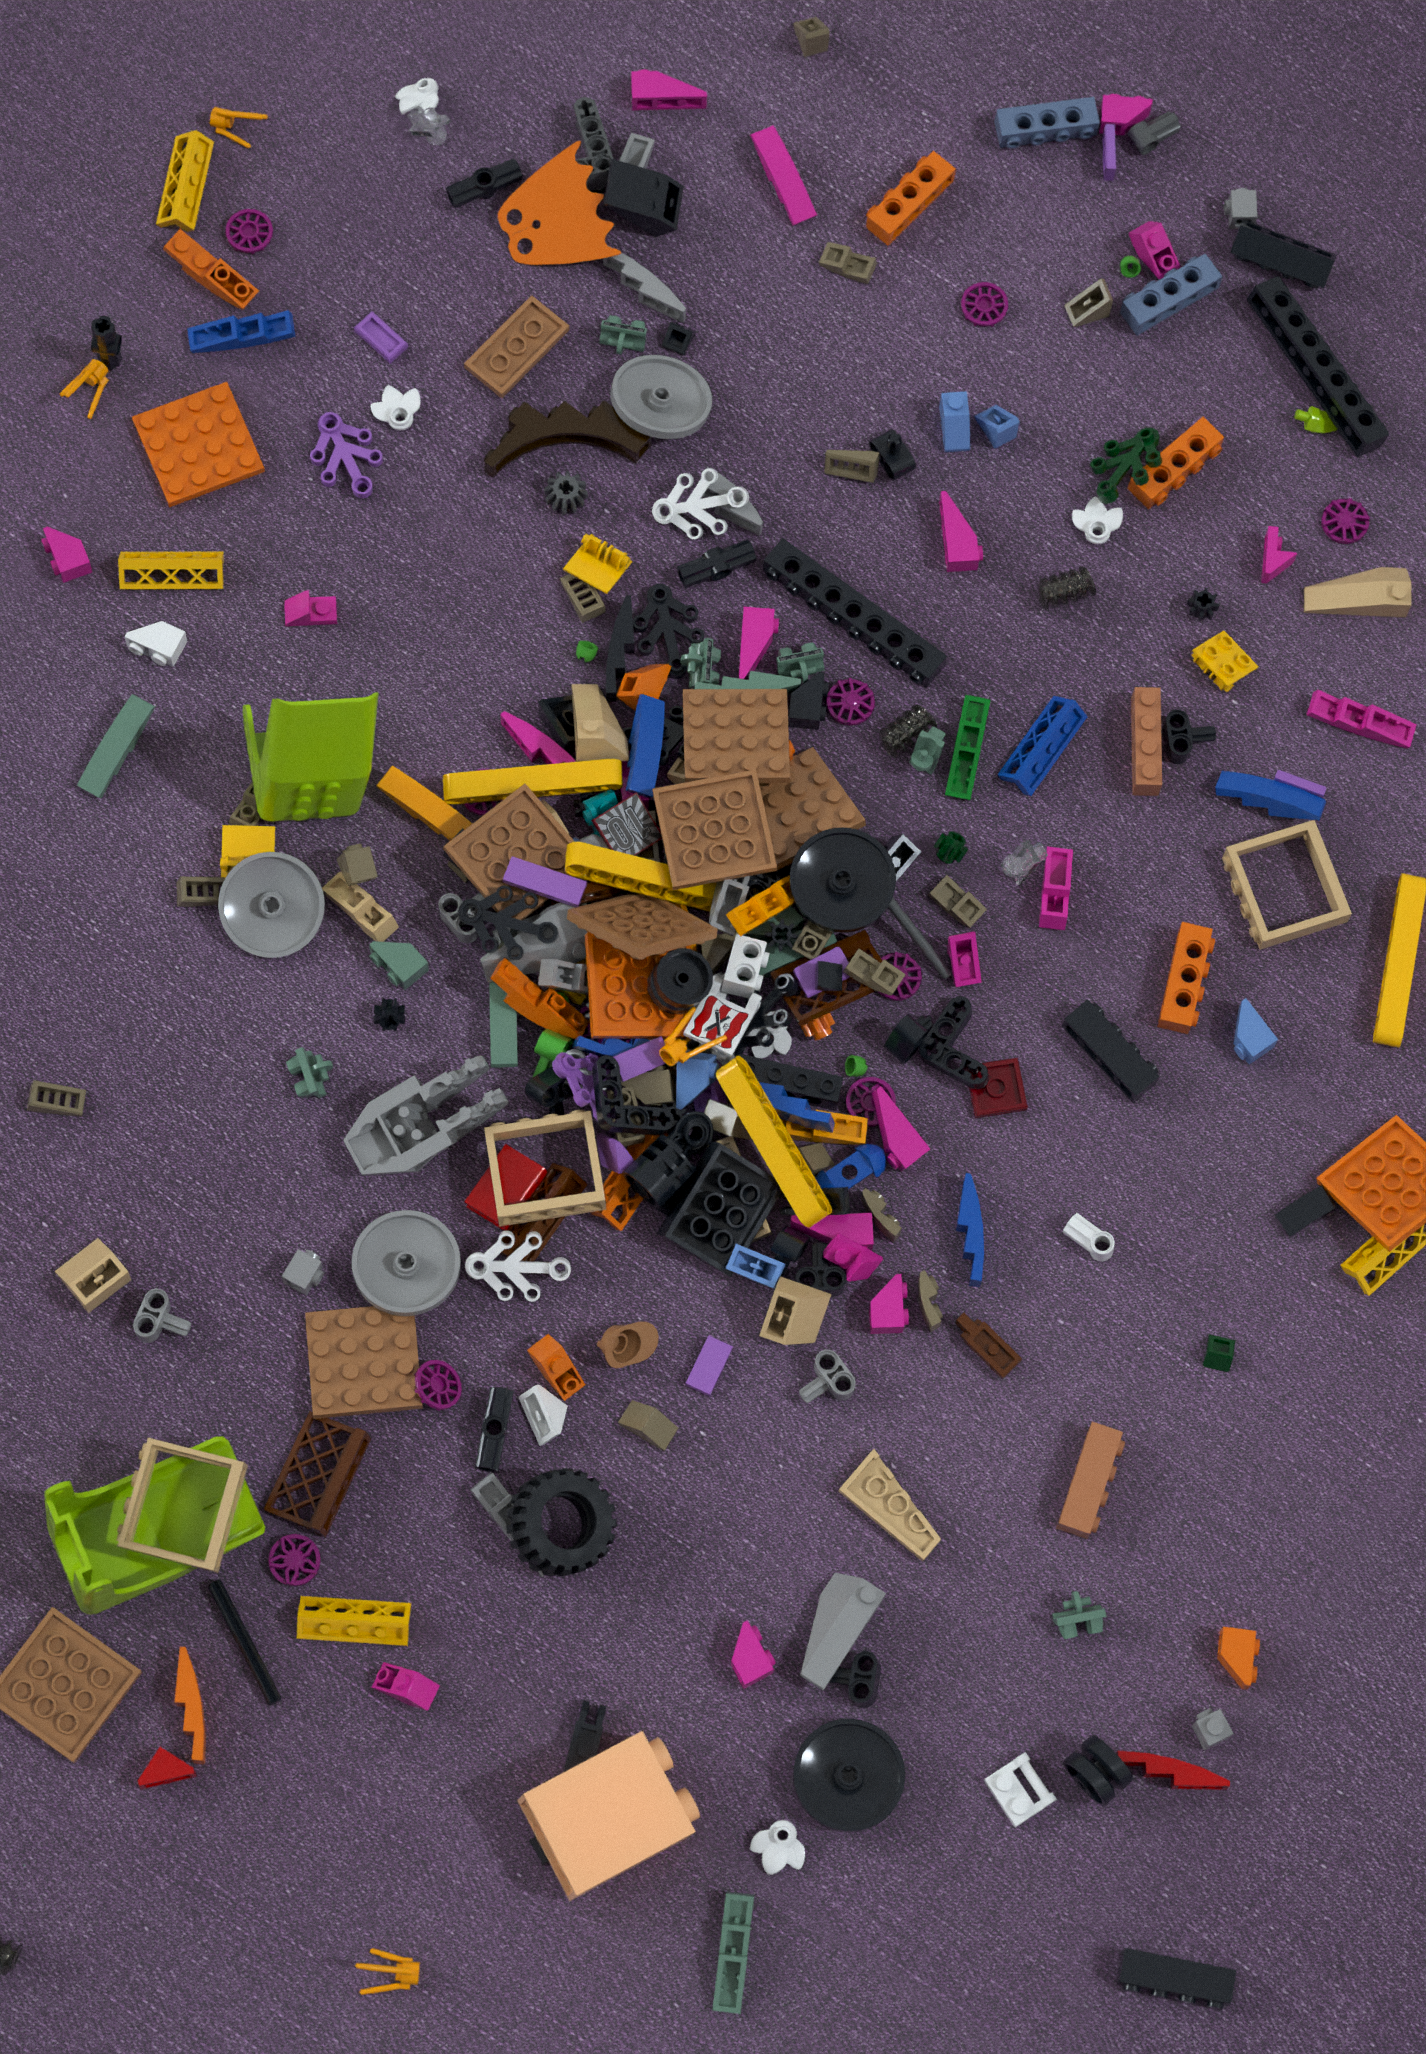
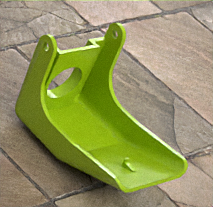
M379 692L361 698L296 702L272 699L267 730L264 733H255L250 704L243 705L244 731L258 814L263 820L274 822L318 818L328 819L352 816L358 812L372 768Z
M223 1436L211 1438L191 1448L237 1460L232 1446ZM176 1455L156 1463L133 1542L205 1560L230 1469ZM133 1474L87 1492L75 1493L71 1481L55 1484L44 1492L49 1535L81 1611L86 1614L93 1615L170 1583L197 1569L196 1567L137 1553L117 1546L119 1542L116 1541L117 1530L120 1524H124L126 1514L123 1513L126 1499L128 1497L131 1498L134 1489L131 1486ZM245 1479L224 1554L264 1534L265 1531L264 1522Z

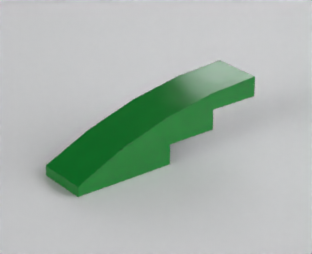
M965 695L945 792L946 796L971 800L990 699Z

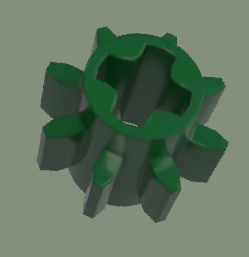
M950 831L948 835L942 833L934 845L938 849L936 852L937 857L947 864H953L955 860L960 863L968 851V848L964 846L966 843L965 838L953 831Z

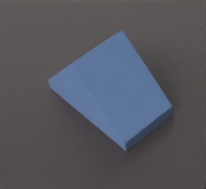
M998 405L975 416L976 421L994 449L1016 438L1020 423L1018 417Z
M736 1244L725 1269L775 1289L785 1264Z

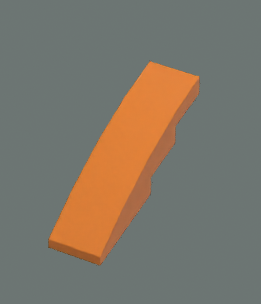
M180 1647L175 1704L177 1707H185L183 1732L185 1735L194 1736L192 1761L194 1764H205L206 1729L203 1702L198 1679L186 1647Z

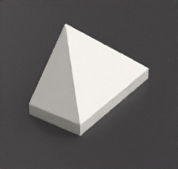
M535 1385L518 1397L539 1446L546 1444L561 1434L568 1407L565 1403L541 1385Z

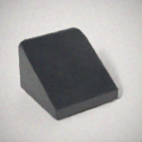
M670 322L661 346L685 355L696 331L679 323Z
M817 961L815 964V990L842 991V964Z

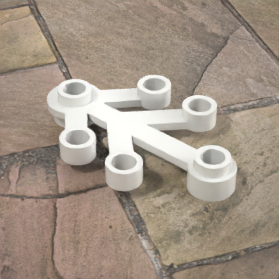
M708 468L702 472L701 480L688 500L677 503L684 489L690 488L694 482L691 474L682 473L677 477V484L669 496L659 499L654 503L652 514L654 519L661 524L672 522L685 531L690 539H699L703 535V528L699 524L689 523L679 513L689 512L709 526L714 534L721 535L728 529L727 522L723 519H716L703 509L726 504L736 508L743 507L749 500V494L743 487H733L728 491V494L701 499L709 485L715 483L718 479L717 471L713 468ZM708 471L712 472L714 475L712 481H708L706 479V473ZM683 476L689 479L687 486H684L681 482ZM737 492H741L743 494V500L741 502H738L735 499V495ZM664 506H667L669 508V514L667 516L662 514V508ZM717 522L723 524V530L721 532L717 531L715 528ZM692 527L698 528L699 533L697 536L691 534Z
M510 1231L501 1232L498 1241L485 1253H473L467 1258L465 1263L467 1274L474 1279H484L497 1292L498 1298L503 1301H508L512 1298L513 1287L509 1283H502L493 1272H504L522 1290L525 1298L531 1302L539 1299L540 1287L537 1284L530 1283L521 1273H548L557 1281L567 1279L571 1273L570 1262L563 1257H557L551 1262L521 1261L532 1250L538 1249L541 1246L542 1237L535 1231L529 1232L525 1242L504 1261L494 1259L504 1249H509L514 1245L515 1236ZM504 1236H509L512 1241L506 1244L501 1239ZM536 1237L539 1242L531 1244L529 1238ZM481 1261L484 1267L477 1269L474 1267V1263ZM561 1263L565 1266V1269L558 1271L555 1269V1266ZM507 1288L510 1290V1294L504 1296L500 1293V1290ZM529 1289H535L537 1291V1295L529 1296L527 1291Z

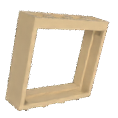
M1315 820L1226 847L1222 857L1224 870L1230 872L1232 891L1235 896L1238 895L1242 903L1240 904L1241 914L1244 919H1248L1251 926L1249 928L1250 937H1253L1254 942H1257L1260 950L1348 922L1352 913ZM1303 836L1332 912L1268 932L1239 856Z
M574 1110L566 1115L548 1114L541 1119L523 1118L517 1120L516 1123L505 1124L497 1122L491 1124L490 1127H484L500 1227L606 1210L591 1111ZM585 1127L595 1186L594 1192L504 1206L495 1141Z
M148 1438L147 1443L143 1444L142 1451L139 1452V1460H142L139 1471L135 1470L132 1476L131 1486L134 1489L131 1498L128 1497L124 1505L123 1513L126 1514L124 1524H120L117 1530L116 1541H119L117 1546L122 1549L218 1573L248 1465L242 1461ZM158 1451L230 1469L205 1560L133 1542Z

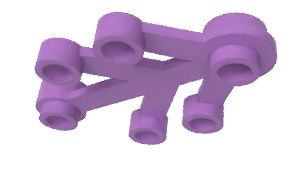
M327 412L323 414L318 420V430L321 435L315 449L310 453L312 464L321 466L325 463V450L330 439H332L335 448L326 470L321 473L322 484L326 487L335 485L336 471L342 459L352 479L353 494L358 498L369 497L373 491L372 481L367 476L361 475L352 455L368 460V464L372 467H378L383 462L382 453L376 449L369 450L345 442L341 434L357 438V442L360 445L367 446L372 442L371 431L366 428L359 429L343 424L342 418L336 413ZM332 423L335 427L327 428L326 425ZM366 434L369 438L362 440L360 436ZM317 454H320V455L323 456V457H322L321 459H319V460H316V459L313 458V457H314L315 455H317ZM376 455L379 457V460L373 461L370 458ZM328 475L333 477L330 481H326L324 478ZM360 487L367 488V490L364 492L358 491Z
M565 1052L559 1053L552 1062L554 1072L562 1079L567 1078L573 1092L574 1101L578 1106L584 1107L590 1103L593 1116L598 1121L593 1075H585L579 1069L592 1071V1067L599 1057L594 1053H590L584 1058L574 1059L573 1056ZM603 1090V1094L607 1098L606 1091Z

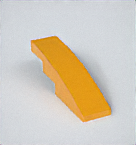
M393 765L376 785L413 818H419L438 835L442 834L449 841L462 828L465 830L473 824L437 795Z
M790 875L777 881L766 890L758 893L726 914L740 937L795 904L790 891Z
M815 1110L831 1113L835 1122L833 1133L807 1128L781 1119L792 1140L863 1145L866 1142L868 1118Z

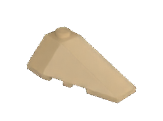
M1379 567L1304 588V613L1406 617L1411 608V580L1406 568Z
M572 684L576 761L601 759L629 761L628 739L598 684Z

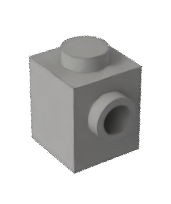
M1246 188L1231 190L1229 199L1224 201V214L1229 217V229H1239L1243 220L1256 224V190H1248Z
M298 1249L282 1275L283 1283L307 1296L312 1286H317L323 1278L324 1272L322 1271V1262L319 1260L320 1257L310 1250L303 1252Z
M1210 1708L1196 1715L1198 1720L1192 1725L1204 1751L1229 1739L1233 1735L1221 1709L1213 1712Z

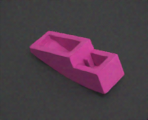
M1047 847L1039 917V927L1065 930L1071 887L1072 849Z

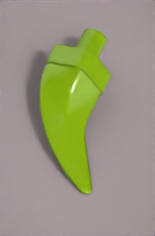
M1310 406L1308 412L1299 409L1295 412L1294 419L1303 421L1307 431L1328 433L1338 430L1327 413L1319 408Z

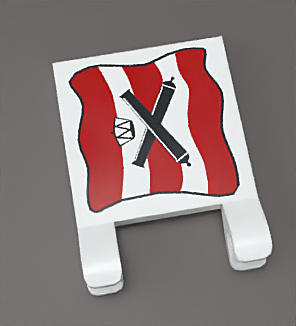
M714 975L713 985L709 994L699 1003L683 1035L701 1044H706L726 1035L727 1039L711 1048L732 1057L752 1018L761 1005L762 996L752 993L746 1007H740L717 996L722 989L723 978Z

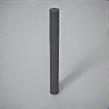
M892 898L888 907L890 912L943 979L949 977L952 974L950 969L894 898Z

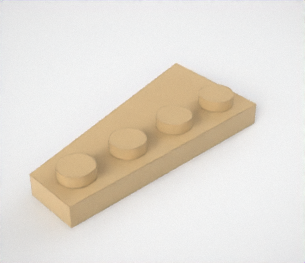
M873 1449L838 1492L923 1562L941 1541V1538L921 1511L916 1508L910 1496L902 1489L890 1469L885 1466L878 1453Z

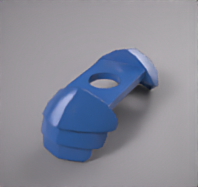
M872 1144L856 1146L854 1148L855 1153L827 1172L820 1171L815 1179L821 1188L848 1187L849 1190L872 1173L875 1177H879L886 1168L884 1149ZM851 1165L856 1168L857 1176L854 1179L848 1180L842 1176V1169L845 1166Z

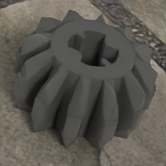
M568 470L565 476H562L557 471L555 474L556 479L549 478L548 486L544 488V494L547 495L546 503L547 505L553 504L552 510L554 512L562 509V514L565 515L567 510L570 509L575 514L577 507L583 508L585 503L583 499L588 497V491L585 490L586 482L580 481L578 473L571 477ZM563 491H569V494H563Z

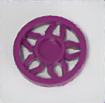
M865 1077L857 1080L851 1085L846 1096V1108L849 1115L857 1116L856 1114H861L865 1111L864 1117L868 1118V1127L879 1125L872 1092L877 1088L883 1086L884 1091H888L891 1100L896 1105V1097L891 1086L884 1080L876 1077ZM876 1083V1085L873 1086L871 1090H869L868 1087H866L863 1084ZM857 1087L865 1092L861 1095ZM853 1091H855V1094L859 1099H856L850 1104L851 1094ZM856 1105L861 1106L860 1109L852 1110V1108ZM869 1113L874 1114L873 1121H870Z
M299 1534L286 1535L280 1538L271 1548L268 1559L273 1576L287 1586H301L310 1582L318 1573L321 1563L320 1553L316 1544L308 1537ZM292 1540H302L304 1543L300 1544L296 1549V1545ZM286 1541L292 1546V1549L288 1551L285 1548ZM281 1545L282 1552L285 1555L280 1554L274 1557L276 1550ZM310 1545L306 1553L301 1551L302 1548ZM313 1550L316 1555V1564L310 1559H306ZM279 1559H283L284 1562L283 1564L273 1563ZM308 1563L314 1569H306L304 1566ZM275 1568H286L285 1579L276 1572ZM300 1570L303 1573L310 1574L306 1578L296 1581ZM290 1571L295 1572L291 1581L289 1580Z

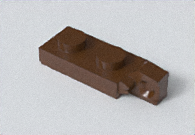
M962 1313L956 1319L955 1324L963 1331L960 1337L1002 1380L1022 1361V1358L984 1321L981 1322L977 1319L973 1322L965 1313Z

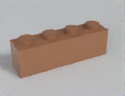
M1135 687L1131 697L1132 795L1158 796L1162 787L1161 688Z
M1091 1422L1056 1529L1088 1539L1091 1532L1096 1533L1101 1519L1096 1516L1099 1506L1104 1508L1109 1492L1104 1490L1107 1481L1113 1482L1117 1467L1113 1466L1115 1456L1121 1457L1125 1441L1121 1440L1122 1431Z

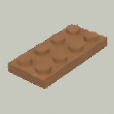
M531 295L464 363V368L500 398H503L569 331V325Z

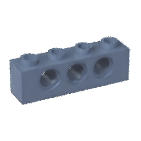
M1094 97L997 109L994 121L1000 148H1017L1020 145L1026 144L1040 145L1049 141L1064 142L1072 138L1088 139L1097 135L1100 124ZM1067 120H1074L1076 123H1070ZM1043 123H1049L1052 126H1045ZM1019 126H1025L1028 129H1020Z
M1206 253L1198 258L1197 256L1192 257L1183 267L1178 270L1174 268L1167 272L1161 280L1157 282L1153 280L1142 291L1127 295L1123 299L1120 314L1136 336L1218 289L1223 276ZM1185 279H1192L1195 283H1189ZM1165 291H1172L1174 295H1169ZM1144 303H1151L1154 307H1148Z

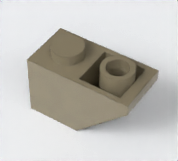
M362 844L348 846L342 851L343 854L337 858L338 866L348 886L372 881L378 877L370 846L362 848Z
M658 1066L650 1070V1072L642 1073L624 1082L621 1081L625 1088L633 1086L635 1096L650 1107L662 1106L663 1103L671 1105L676 1102L674 1072L666 1070V1066Z

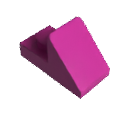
M1268 526L1265 534L1261 583L1267 584L1291 566L1297 555L1296 552L1281 551L1282 537L1278 536L1279 527Z
M306 590L284 601L285 626L337 624L336 596L310 597L309 590Z
M975 932L949 936L947 954L951 959L955 987L982 983Z
M839 1232L823 1251L824 1258L846 1270V1279L849 1282L868 1279L883 1261L882 1256Z

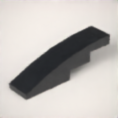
M631 595L625 596L609 643L606 666L607 702H616V678H623L625 675L624 653H634Z

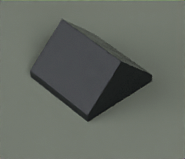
M572 695L541 699L538 702L541 720L556 743L571 755L576 752Z

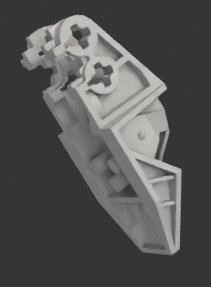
M484 1057L468 1058L465 1060L466 1063L461 1066V1069L449 1073L444 1072L424 1085L414 1075L370 1101L343 1140L361 1174L369 1176L419 1172L439 1152L458 1142L508 1104V1100L503 1091L498 1088L495 1091L491 1090L485 1093L484 1098H482L483 1100L471 1107L464 1106L459 1109L458 1113L448 1119L436 1121L439 1132H437L427 1114L434 1109H440V1106L484 1075L489 1070Z

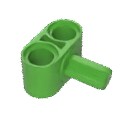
M549 1029L544 1030L534 1050V1053L541 1057L533 1077L552 1067V1062L555 1060L556 1055L569 1051L573 1038L563 1036Z

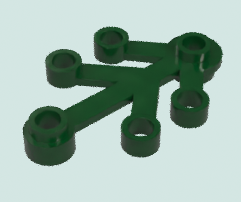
M1143 428L1136 433L1134 438L1120 443L1116 440H1109L1104 444V450L1107 456L1114 458L1105 460L1102 457H1097L1091 461L1090 465L1094 474H1102L1108 469L1119 466L1109 480H1104L1098 484L1096 492L1101 503L1109 504L1117 500L1119 493L1116 486L1131 467L1133 469L1132 477L1136 485H1144L1149 481L1147 470L1143 468L1139 457L1143 451L1147 452L1145 458L1149 467L1156 468L1162 464L1161 454L1159 451H1156L1160 439L1159 432L1156 429ZM1132 448L1130 452L1117 456L1120 452Z

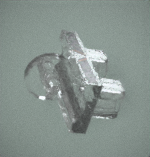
M419 106L407 115L413 124L409 129L413 136L426 137L427 141L432 145H441L445 142L447 131L443 125L451 122L447 115H438L432 107L423 110Z
M1029 840L1021 842L1012 855L1005 857L1002 862V869L1008 876L1015 877V882L1019 885L1024 883L1030 874L1037 870L1039 863L1045 860L1048 854L1042 843L1031 845Z

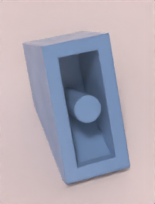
M967 391L941 393L939 409L944 452L970 451V414Z
M1245 998L1238 1008L1233 1044L1238 1057L1242 1060L1245 1059L1248 1064H1251L1274 1048L1278 1039Z
M699 1053L684 1063L677 1062L676 1108L681 1110L691 1104L716 1081V1071L719 1069V1064L716 1063L717 1055Z

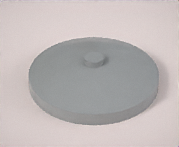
M662 355L640 356L624 363L617 370L610 391L612 405L618 416L627 425L642 434L660 439H678L695 433L707 421L712 406L710 388L700 373L678 359Z
M263 852L245 858L228 873L220 889L218 910L225 932L236 945L256 956L277 958L299 951L314 938L324 917L325 899L317 876L304 862L285 853Z
M395 1211L375 1219L362 1231L353 1249L352 1272L358 1290L371 1305L392 1315L414 1316L436 1308L452 1293L460 1274V1252L453 1234L438 1219L419 1211Z

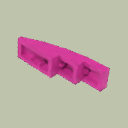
M774 125L751 134L750 136L769 182L772 181L780 203H783L792 226L815 217L817 214L807 190Z
M1320 690L1313 692L1307 712L1308 716L1337 728L1407 749L1411 746L1417 725L1373 704L1366 707L1349 698L1338 699Z
M505 711L500 714L502 726L531 762L539 757L546 764L576 762L555 741L529 723Z

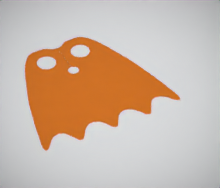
M576 141L537 170L500 208L498 221L501 229L509 235L510 242L508 248L513 260L529 265L567 264L621 254L620 250L609 247L605 242V237L614 226V223L602 220L596 214V208L602 201L603 194L590 192L586 187V181L593 171V166L581 165L575 161V154L581 141ZM512 209H518L522 213V220L517 225H511L507 221V214ZM535 220L540 221L541 225L538 229L531 227ZM523 238L530 239L533 244V248L528 254L520 253L517 247L518 242Z

